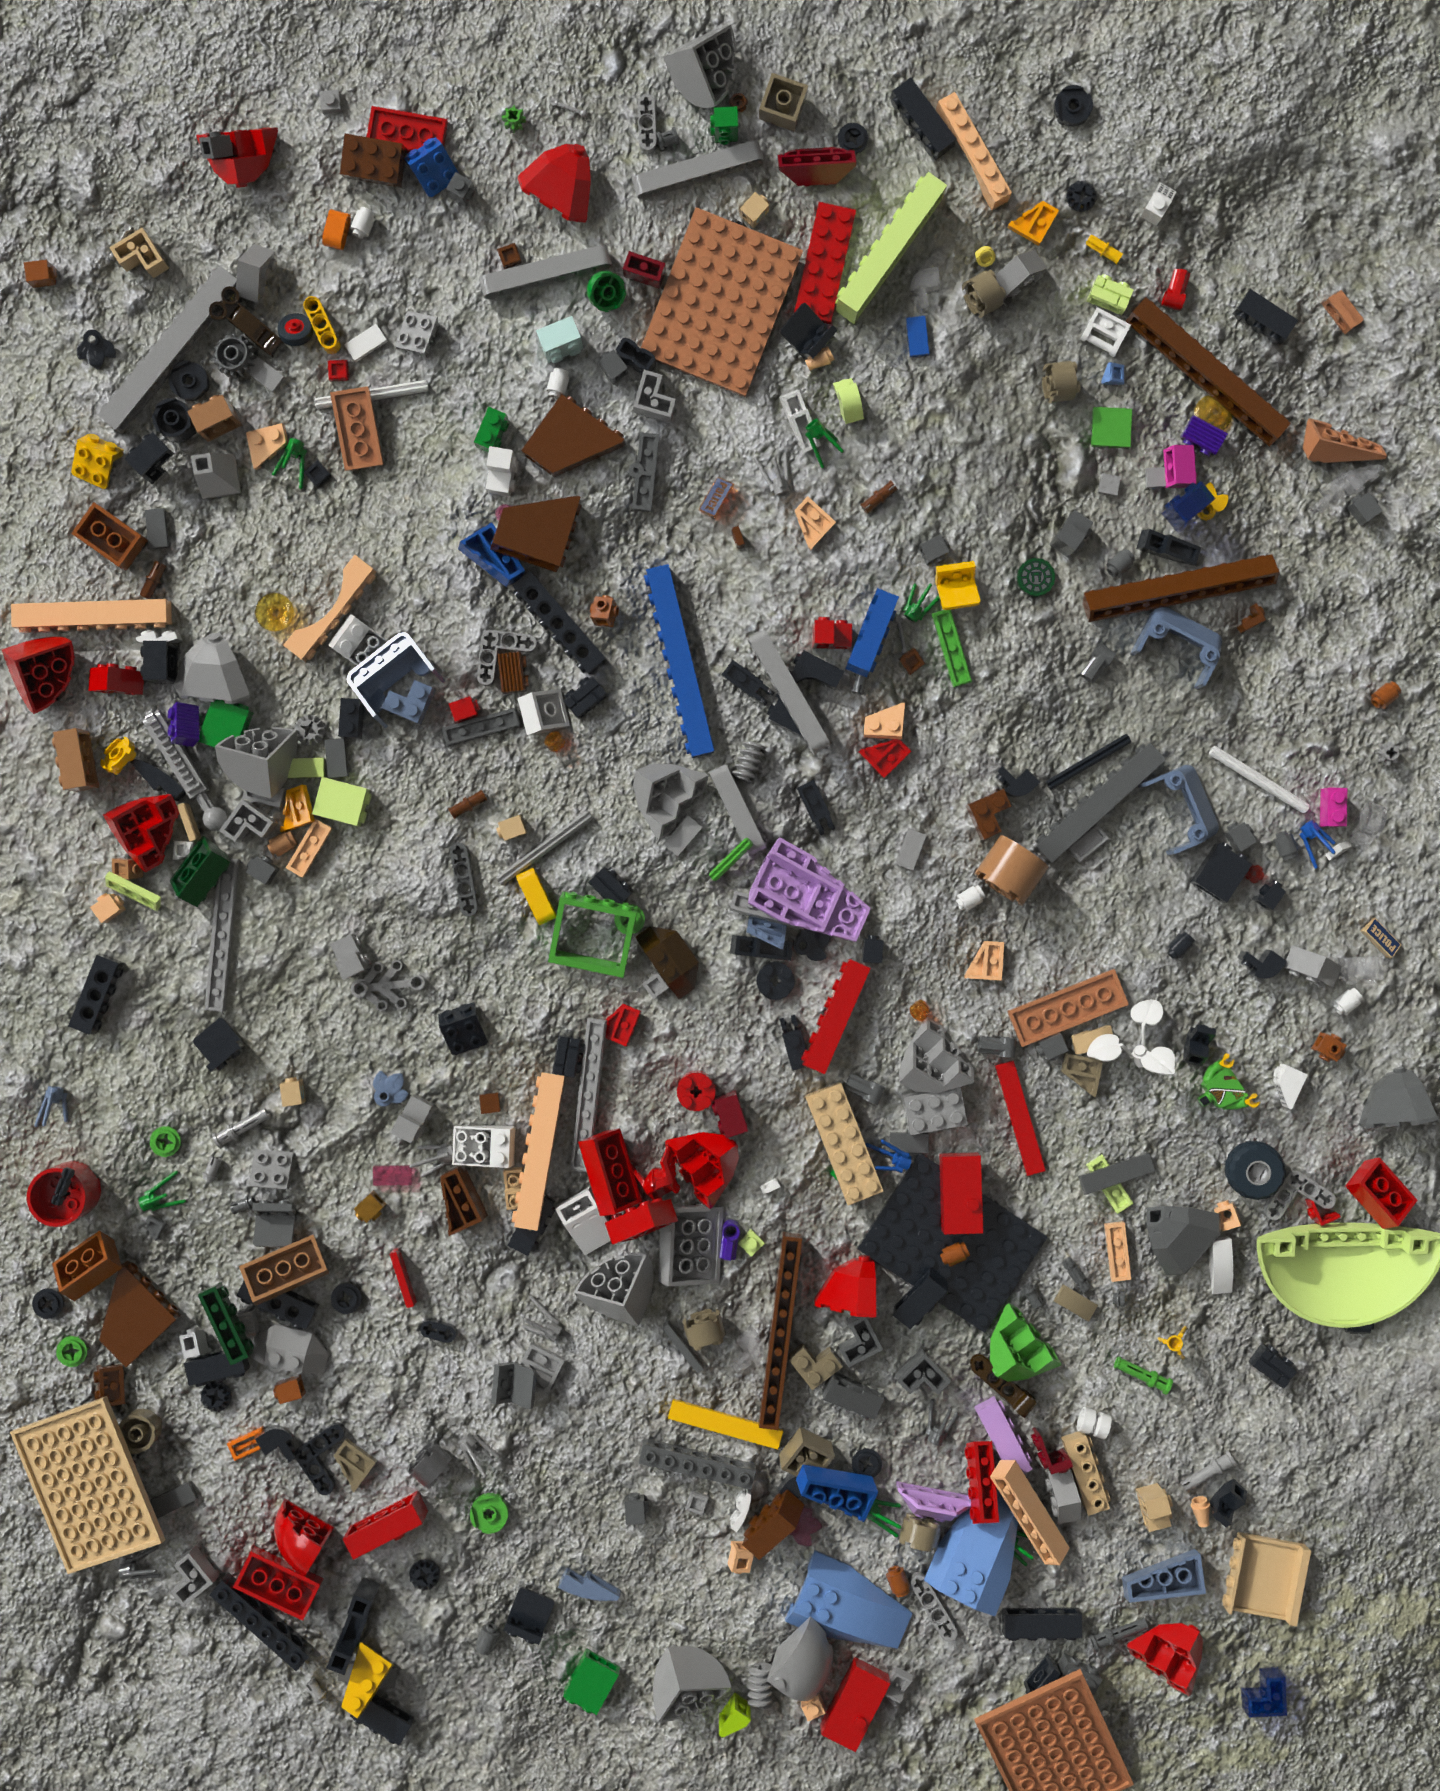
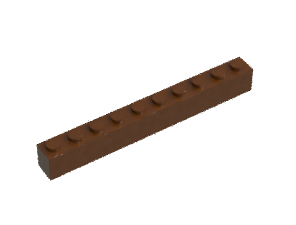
M1147 297L1143 299L1125 321L1269 447L1291 424L1284 415L1275 410L1270 403L1260 397L1255 390L1245 384L1240 377L1229 370L1225 364H1222L1211 352L1199 344L1196 339L1191 337Z
M1272 554L1261 555L1256 558L1242 559L1232 563H1222L1217 566L1203 567L1197 570L1184 571L1153 579L1149 578L1134 583L1129 582L1124 585L1110 586L1100 590H1091L1084 593L1082 605L1088 622L1274 585L1277 583L1280 572Z
M782 1232L758 1420L759 1428L778 1430L803 1239L801 1234Z

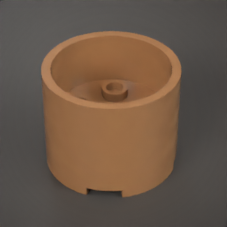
M1000 835L974 875L980 880H985L989 887L1012 902L1016 900L1020 906H1023L1049 866L1020 844Z

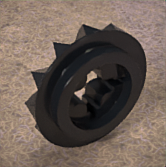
M858 123L844 125L838 133L839 148L861 153L868 143L866 129ZM849 134L852 135V137H858L856 139V144L852 141L847 142L850 139Z
M1078 180L1071 184L1067 191V203L1075 211H1088L1096 203L1097 191L1093 184L1088 183L1086 180ZM1084 190V195L1087 197H1084V199L1080 202V196L1077 194H1080L1081 191Z
M341 1283L331 1294L333 1308L342 1314L353 1313L359 1308L362 1301L361 1292L357 1286L350 1283ZM344 1292L347 1296L353 1295L349 1303L346 1300H341L344 1297Z
M49 1288L37 1292L32 1301V1307L36 1315L43 1319H52L58 1316L63 1310L65 1302L62 1300V1294H59L56 1289ZM46 1299H54L53 1303L51 1304L52 1308L50 1306L44 1308L42 1307L47 1302Z
M212 1381L204 1386L201 1391L200 1401L203 1403L204 1408L209 1409L211 1412H220L229 1406L232 1399L231 1390L223 1382L215 1383V1381ZM217 1391L220 1399L214 1403L211 1395Z
M864 1447V1449L857 1450L856 1454L852 1456V1469L856 1474L872 1476L874 1478L881 1471L882 1459L873 1448L868 1449ZM870 1456L869 1461L872 1465H867L864 1468L863 1462H861V1460L866 1461L867 1458H869Z
M418 1560L410 1569V1582H412L415 1588H419L422 1591L431 1590L440 1579V1570L436 1563L431 1560ZM422 1571H424L425 1574H429L427 1577V1581L424 1579V1577L419 1578L422 1574Z

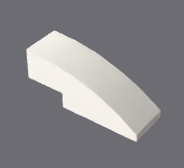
M795 390L779 397L802 452L805 453L812 450L811 443L805 435L808 432L806 426L812 419L808 409L805 407L800 390ZM813 438L816 446H821L819 439Z
M1228 1236L1217 1237L1209 1247L1210 1256H1208L1212 1294L1231 1293L1233 1287L1232 1239Z

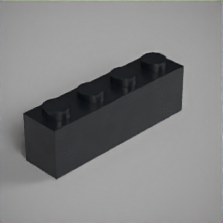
M911 77L892 90V106L895 110L900 111L905 124L910 125L914 130L913 133L916 139L923 142L929 156H933L937 160L955 146L956 137Z
M1002 1608V1632L1005 1639L1011 1641L1019 1639L1036 1641L1038 1638H1046L1051 1641L1057 1640V1638L1076 1640L1077 1638H1082V1614L1079 1608Z

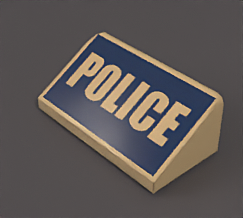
M1373 918L1361 930L1386 958H1392L1401 946L1376 918Z

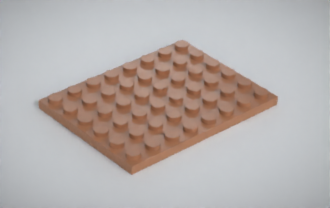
M696 207L641 348L650 351L655 356L657 362L746 397L803 250Z
M1081 1669L974 1719L1009 1791H1122L1134 1785Z

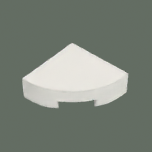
M174 841L173 860L187 857L194 848L195 842Z
M1348 841L1339 843L1333 847L1336 852L1335 854L1329 851L1325 856L1330 861L1352 846Z
M774 1178L761 1185L760 1188L763 1193H768L779 1188L780 1184L777 1178Z

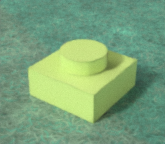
M750 1229L738 1241V1244L752 1257L765 1242Z

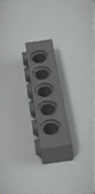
M647 1438L643 1439L639 1457V1464L752 1490L756 1472L755 1463Z

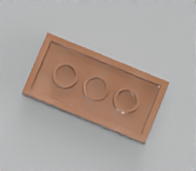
M370 387L330 392L345 471L384 465Z

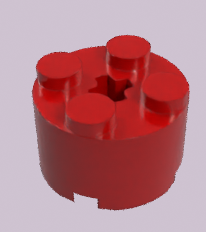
M695 1070L688 1072L678 1083V1100L683 1107L691 1111H702L708 1108L715 1098V1084L712 1078L703 1071ZM695 1086L702 1090L698 1095H694V1092H691Z

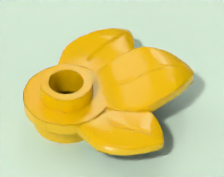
M1210 482L1200 492L1191 491L1190 503L1196 508L1197 516L1201 520L1208 521L1217 512L1224 510L1228 503V495L1222 494L1217 496L1216 490ZM1203 508L1208 509L1209 513L1204 514Z

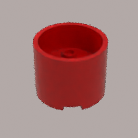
M68 1161L40 1172L31 1181L26 1197L28 1208L33 1217L44 1225L61 1227L87 1215L98 1204L101 1196L99 1178L88 1168V1165L77 1161ZM66 1167L75 1170L73 1178L70 1179L71 1184L67 1194L64 1195V1202L62 1205L56 1206L51 1203L53 1195H55L54 1192L58 1181L62 1178V1171Z

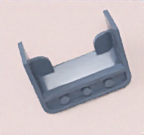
M1168 607L1153 609L1130 655L1134 656L1142 650L1148 636L1154 639H1161L1170 632L1202 649L1200 660L1205 667L1194 688L1199 689L1206 686L1220 658L1221 636Z
M404 632L394 636L347 675L348 684L373 718L385 729L388 725L379 714L383 710L382 706L386 699L383 694L384 691L412 669L419 676H425L432 671L442 683L445 682V679L415 641Z
M1180 766L1138 785L1139 788L1164 780L1169 789H1181L1195 821V825H1192L1187 832L1189 842L1166 851L1167 855L1177 854L1217 834L1219 824L1193 766Z

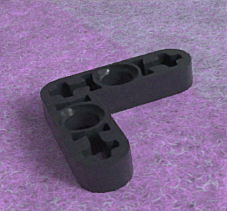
M339 1422L331 1424L307 1440L295 1452L297 1462L321 1495H329L333 1491L335 1480L318 1455L338 1443L344 1437L346 1429ZM334 1429L340 1430L339 1436L335 1434L329 1439L328 1436L332 1434ZM322 1438L325 1441V1446L323 1448L317 1447L315 1444L316 1439ZM311 1447L312 1450L308 1453L307 1457L300 1455L302 1450L305 1452ZM312 1465L319 1466L320 1473L313 1474L310 1467ZM323 1481L325 1484L330 1483V1486L323 1488Z

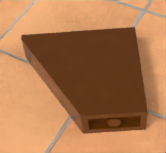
M562 394L521 450L526 458L553 477L568 472L625 445L624 435L616 429L612 431L607 427L608 424L603 419L599 418L597 420L592 416L593 413L586 407L580 408L576 405V400L570 396L565 397Z
M571 496L503 508L490 550L557 573L559 567L563 568L566 556H563L564 550L569 549L572 540L568 537L570 532L573 533L577 522L574 521L575 515L579 516L582 507L579 504L581 497Z
M129 1260L122 1264V1269L117 1273L99 1341L125 1367H128L181 1316L178 1307L173 1303L170 1304L165 1294L161 1290H157L152 1285V1281L147 1276H143L138 1271V1266L133 1262H129Z

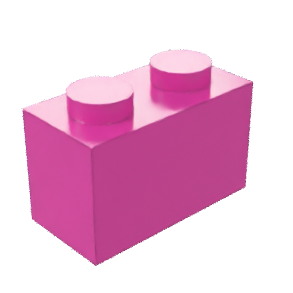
M1172 445L1164 449L1166 488H1187L1196 484L1197 473L1195 469L1196 455L1194 445Z
M1328 787L1321 789L1320 827L1347 826L1348 788Z

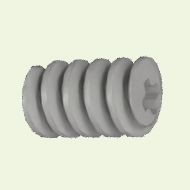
M752 741L743 742L742 745L747 749L740 750V753L744 756L737 758L741 762V764H735L739 771H733L732 774L738 779L753 783L750 778H756V775L752 771L759 770L755 763L762 762L757 757L764 756L760 749H766L767 747Z
M758 1662L754 1664L753 1668L749 1669V1674L752 1675L748 1677V1681L751 1682L748 1685V1689L752 1690L748 1692V1696L751 1698L748 1700L750 1706L760 1709L772 1707V1684L767 1681L772 1666L769 1663Z

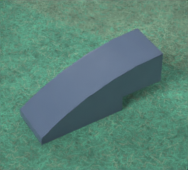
M567 1567L559 1581L558 1588L582 1598L615 1601L620 1597L619 1588L590 1571H587L583 1577Z

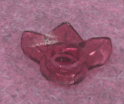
M803 1508L796 1529L790 1533V1535H793L795 1542L803 1546H811L810 1534L822 1528L820 1521L811 1517V1508Z

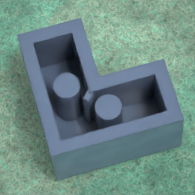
M414 680L407 698L389 690L382 709L421 725L436 690Z

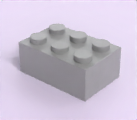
M961 1087L939 1093L914 1092L901 1095L907 1129L910 1135L968 1125Z

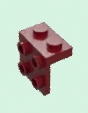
M1036 1427L1032 1428L1034 1434H1031L1034 1446L1040 1451L1037 1454L1045 1470L1048 1469L1052 1475L1055 1473H1065L1069 1468L1073 1467L1071 1459L1064 1448L1048 1454L1040 1433Z

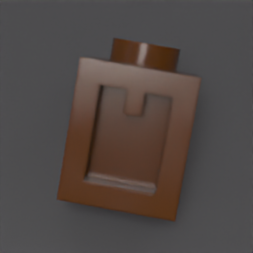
M1257 603L1249 607L1252 615L1242 619V624L1237 626L1240 634L1266 620L1263 608L1258 606Z

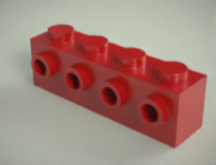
M992 1441L966 1443L964 1453L968 1462L966 1475L970 1485L968 1488V1497L971 1499L970 1518L973 1524L999 1523L997 1490L990 1478L995 1469Z

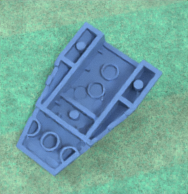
M997 1487L999 1523L973 1524L970 1518V1509L962 1513L938 1544L937 1551L924 1579L925 1582L939 1592L977 1611L996 1616L1011 1579L1018 1526L1017 1519Z
M814 1550L807 1567V1577L796 1602L790 1606L785 1622L800 1627L811 1616L826 1632V1638L898 1649L913 1613L893 1597L887 1595L880 1587L871 1583L864 1575L858 1573L851 1565Z

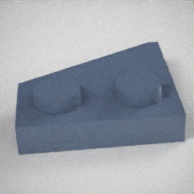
M749 916L747 933L783 949L787 926Z

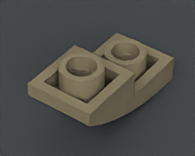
M1065 1285L1061 1286L1054 1299V1302L1088 1322L1098 1306Z

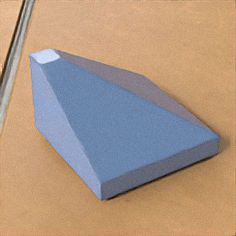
M1109 362L1101 384L1123 385L1124 365Z

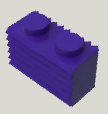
M1194 415L1190 418L1180 438L1184 439L1182 443L1185 445L1197 446L1200 448V453L1209 457L1210 455L1217 454L1228 433Z
M175 702L169 708L168 718L171 719V724L168 727V736H171L172 744L194 747L199 741V706Z

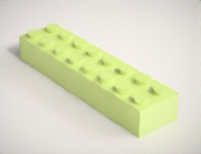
M930 172L925 177L921 176L914 192H909L904 200L905 204L902 209L898 208L893 215L891 225L887 224L884 227L880 240L876 239L871 246L869 256L865 255L859 263L858 271H853L848 279L849 283L846 288L842 287L837 294L838 298L835 302L837 304L836 312L851 323L855 324L941 203L947 185Z

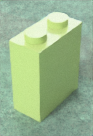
M322 777L312 814L361 827V823H364L366 820L367 812H365L366 804L369 805L372 794H370V789Z

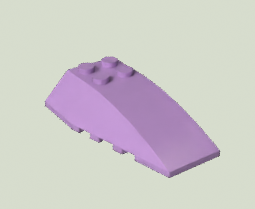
M780 837L765 857L749 891L748 899L749 905L780 922L853 942L857 941L871 909L857 895L846 889L840 880L835 879L826 867H822L814 856Z

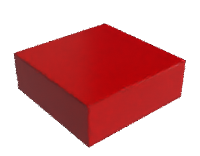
M347 360L328 361V377L330 382L349 381Z

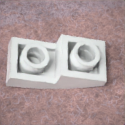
M147 630L142 632L141 636L136 637V640L142 644L143 641H168L173 644L183 641L181 635L172 630L163 632L162 636L155 631Z
M750 1489L741 1490L736 1497V1508L738 1510H735L730 1517L731 1529L736 1533L742 1526L751 1502Z

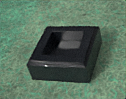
M319 460L304 471L305 475L317 488L332 476Z

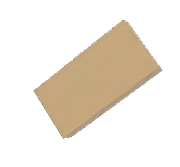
M181 803L177 805L189 841H199L201 835L190 804Z

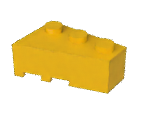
M360 1642L341 1706L356 1718H360L394 1665L363 1642Z

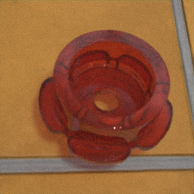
M1252 865L1245 875L1246 879L1251 883H1258L1259 880L1264 878L1263 868L1260 865Z

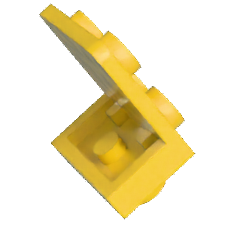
M87 434L77 439L71 473L86 482L105 489L109 484L113 461L123 456L124 449L117 447L115 443L100 439L95 434Z
M974 561L936 566L935 583L943 610L980 605V597L975 583L976 566Z

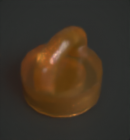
M555 731L546 736L544 744L551 752H557L565 746L566 741L559 732Z
M919 999L911 1005L910 1013L912 1017L918 1021H923L929 1016L928 1005L923 1000Z

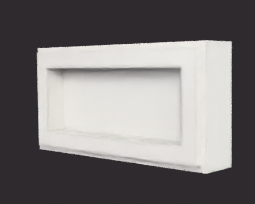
M375 324L344 345L354 361L357 362L388 341L377 324Z

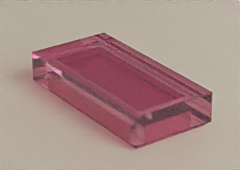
M374 1165L373 1186L412 1185V1168L409 1167L410 1165Z

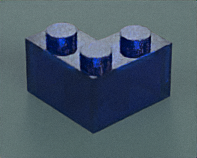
M1202 481L1196 485L1194 482L1184 489L1186 493L1182 497L1177 495L1164 506L1166 510L1161 514L1175 531L1216 499Z
M1278 1667L1259 1668L1260 1687L1241 1688L1243 1710L1249 1718L1287 1716L1286 1677Z

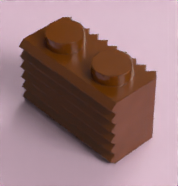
M521 652L498 654L502 693L527 692L526 687H529V678L524 673V668L527 667L526 656H522Z

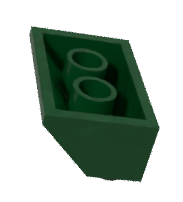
M202 836L170 879L177 897L198 907L206 899L210 889L217 884L221 874L227 871L231 861L224 851L207 837Z

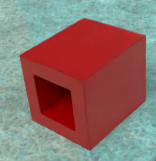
M471 696L449 703L456 723L479 716L478 711L480 707L477 699L473 700Z

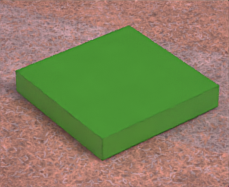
M1094 407L1092 412L1091 447L1129 449L1131 447L1132 409Z

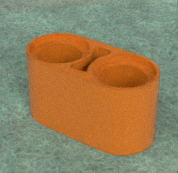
M332 209L329 210L322 237L323 246L339 250L344 249L351 223L350 214Z

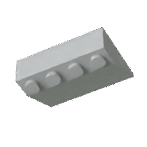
M673 1204L678 1221L661 1228L658 1282L668 1287L719 1283L721 1262L719 1253L722 1239L723 1207L713 1206L709 1209L705 1205Z

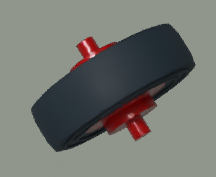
M293 313L286 315L279 321L277 326L279 337L289 346H301L307 343L313 336L312 324L309 318L303 314Z

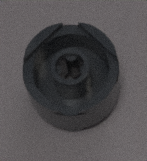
M167 398L156 405V409L152 414V422L155 429L171 442L180 443L189 440L197 433L187 412L191 409L185 403L174 398Z

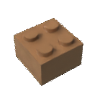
M214 395L209 401L203 404L198 403L192 406L191 410L187 411L197 433L207 442L243 426L233 405L223 395Z

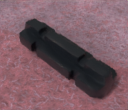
M68 1167L63 1169L62 1178L59 1179L54 1192L55 1195H53L51 1200L52 1204L56 1206L63 1204L64 1195L67 1194L71 1184L70 1179L73 1178L75 1173L74 1169Z

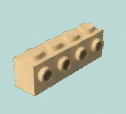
M1079 1431L1062 1436L1061 1440L1065 1452L1073 1464L1071 1470L1085 1512L1090 1516L1110 1509L1108 1502L1111 1499L1108 1491L1103 1488L1102 1484L1105 1481L1101 1471L1098 1472L1096 1465H1099L1096 1454L1091 1452L1090 1447H1093L1090 1436H1086L1085 1433Z

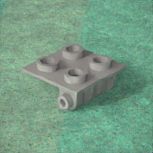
M407 311L394 347L418 352L420 356L426 357L429 354L430 344H433L431 338H435L436 330L439 327L438 317Z
M255 1149L248 1187L287 1190V1187H290L291 1184L289 1175L293 1152Z

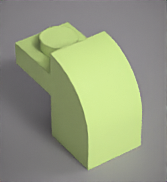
M852 378L833 383L834 391L839 400L840 413L845 424L863 420L860 394Z

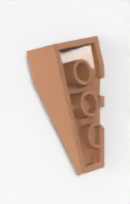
M1311 418L1307 421L1303 450L1306 457L1312 462L1330 463L1381 460L1387 457L1382 445L1363 437L1355 439L1352 435L1348 434V431L1342 429L1341 432L1331 429V424Z

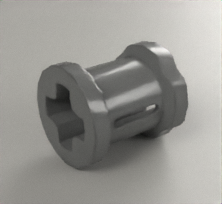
M675 127L663 133L656 132L661 150L673 144L680 145Z

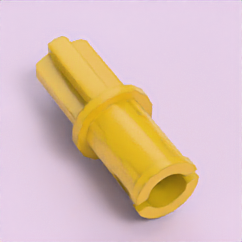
M1090 235L1086 241L1088 247L1100 253V256L1103 255L1113 261L1116 265L1123 253L1111 247L1109 242L1105 243L1094 235Z

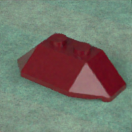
M837 147L794 149L785 154L778 155L779 171L797 186L837 184L856 167V156L854 150L848 151Z

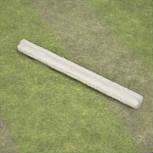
M422 380L370 389L373 401L427 392L429 387L427 381ZM331 396L319 397L314 400L317 409L333 407Z
M1213 746L1209 751L1210 756L1301 813L1308 811L1310 805L1222 749Z

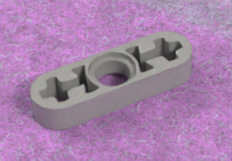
M644 94L638 99L639 147L646 154L654 152L657 146L655 100L649 94ZM645 101H648L649 103V113H645ZM648 119L653 124L650 128H644L642 122ZM648 134L650 138V147H646L645 144L646 135Z

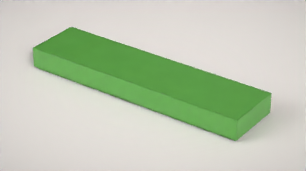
M951 610L932 613V619L953 688L971 683L972 679Z

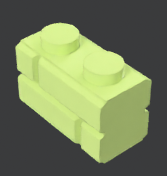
M1098 275L1086 301L1122 316L1134 289L1130 288V285L1125 282L1117 283L1112 281V278L1108 275Z

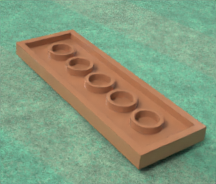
M1111 969L1010 1009L1007 1013L1020 1046L1024 1047L1129 1004L1115 969Z

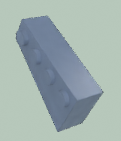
M1196 1549L1122 1577L1124 1597L1129 1603L1206 1594L1201 1554Z

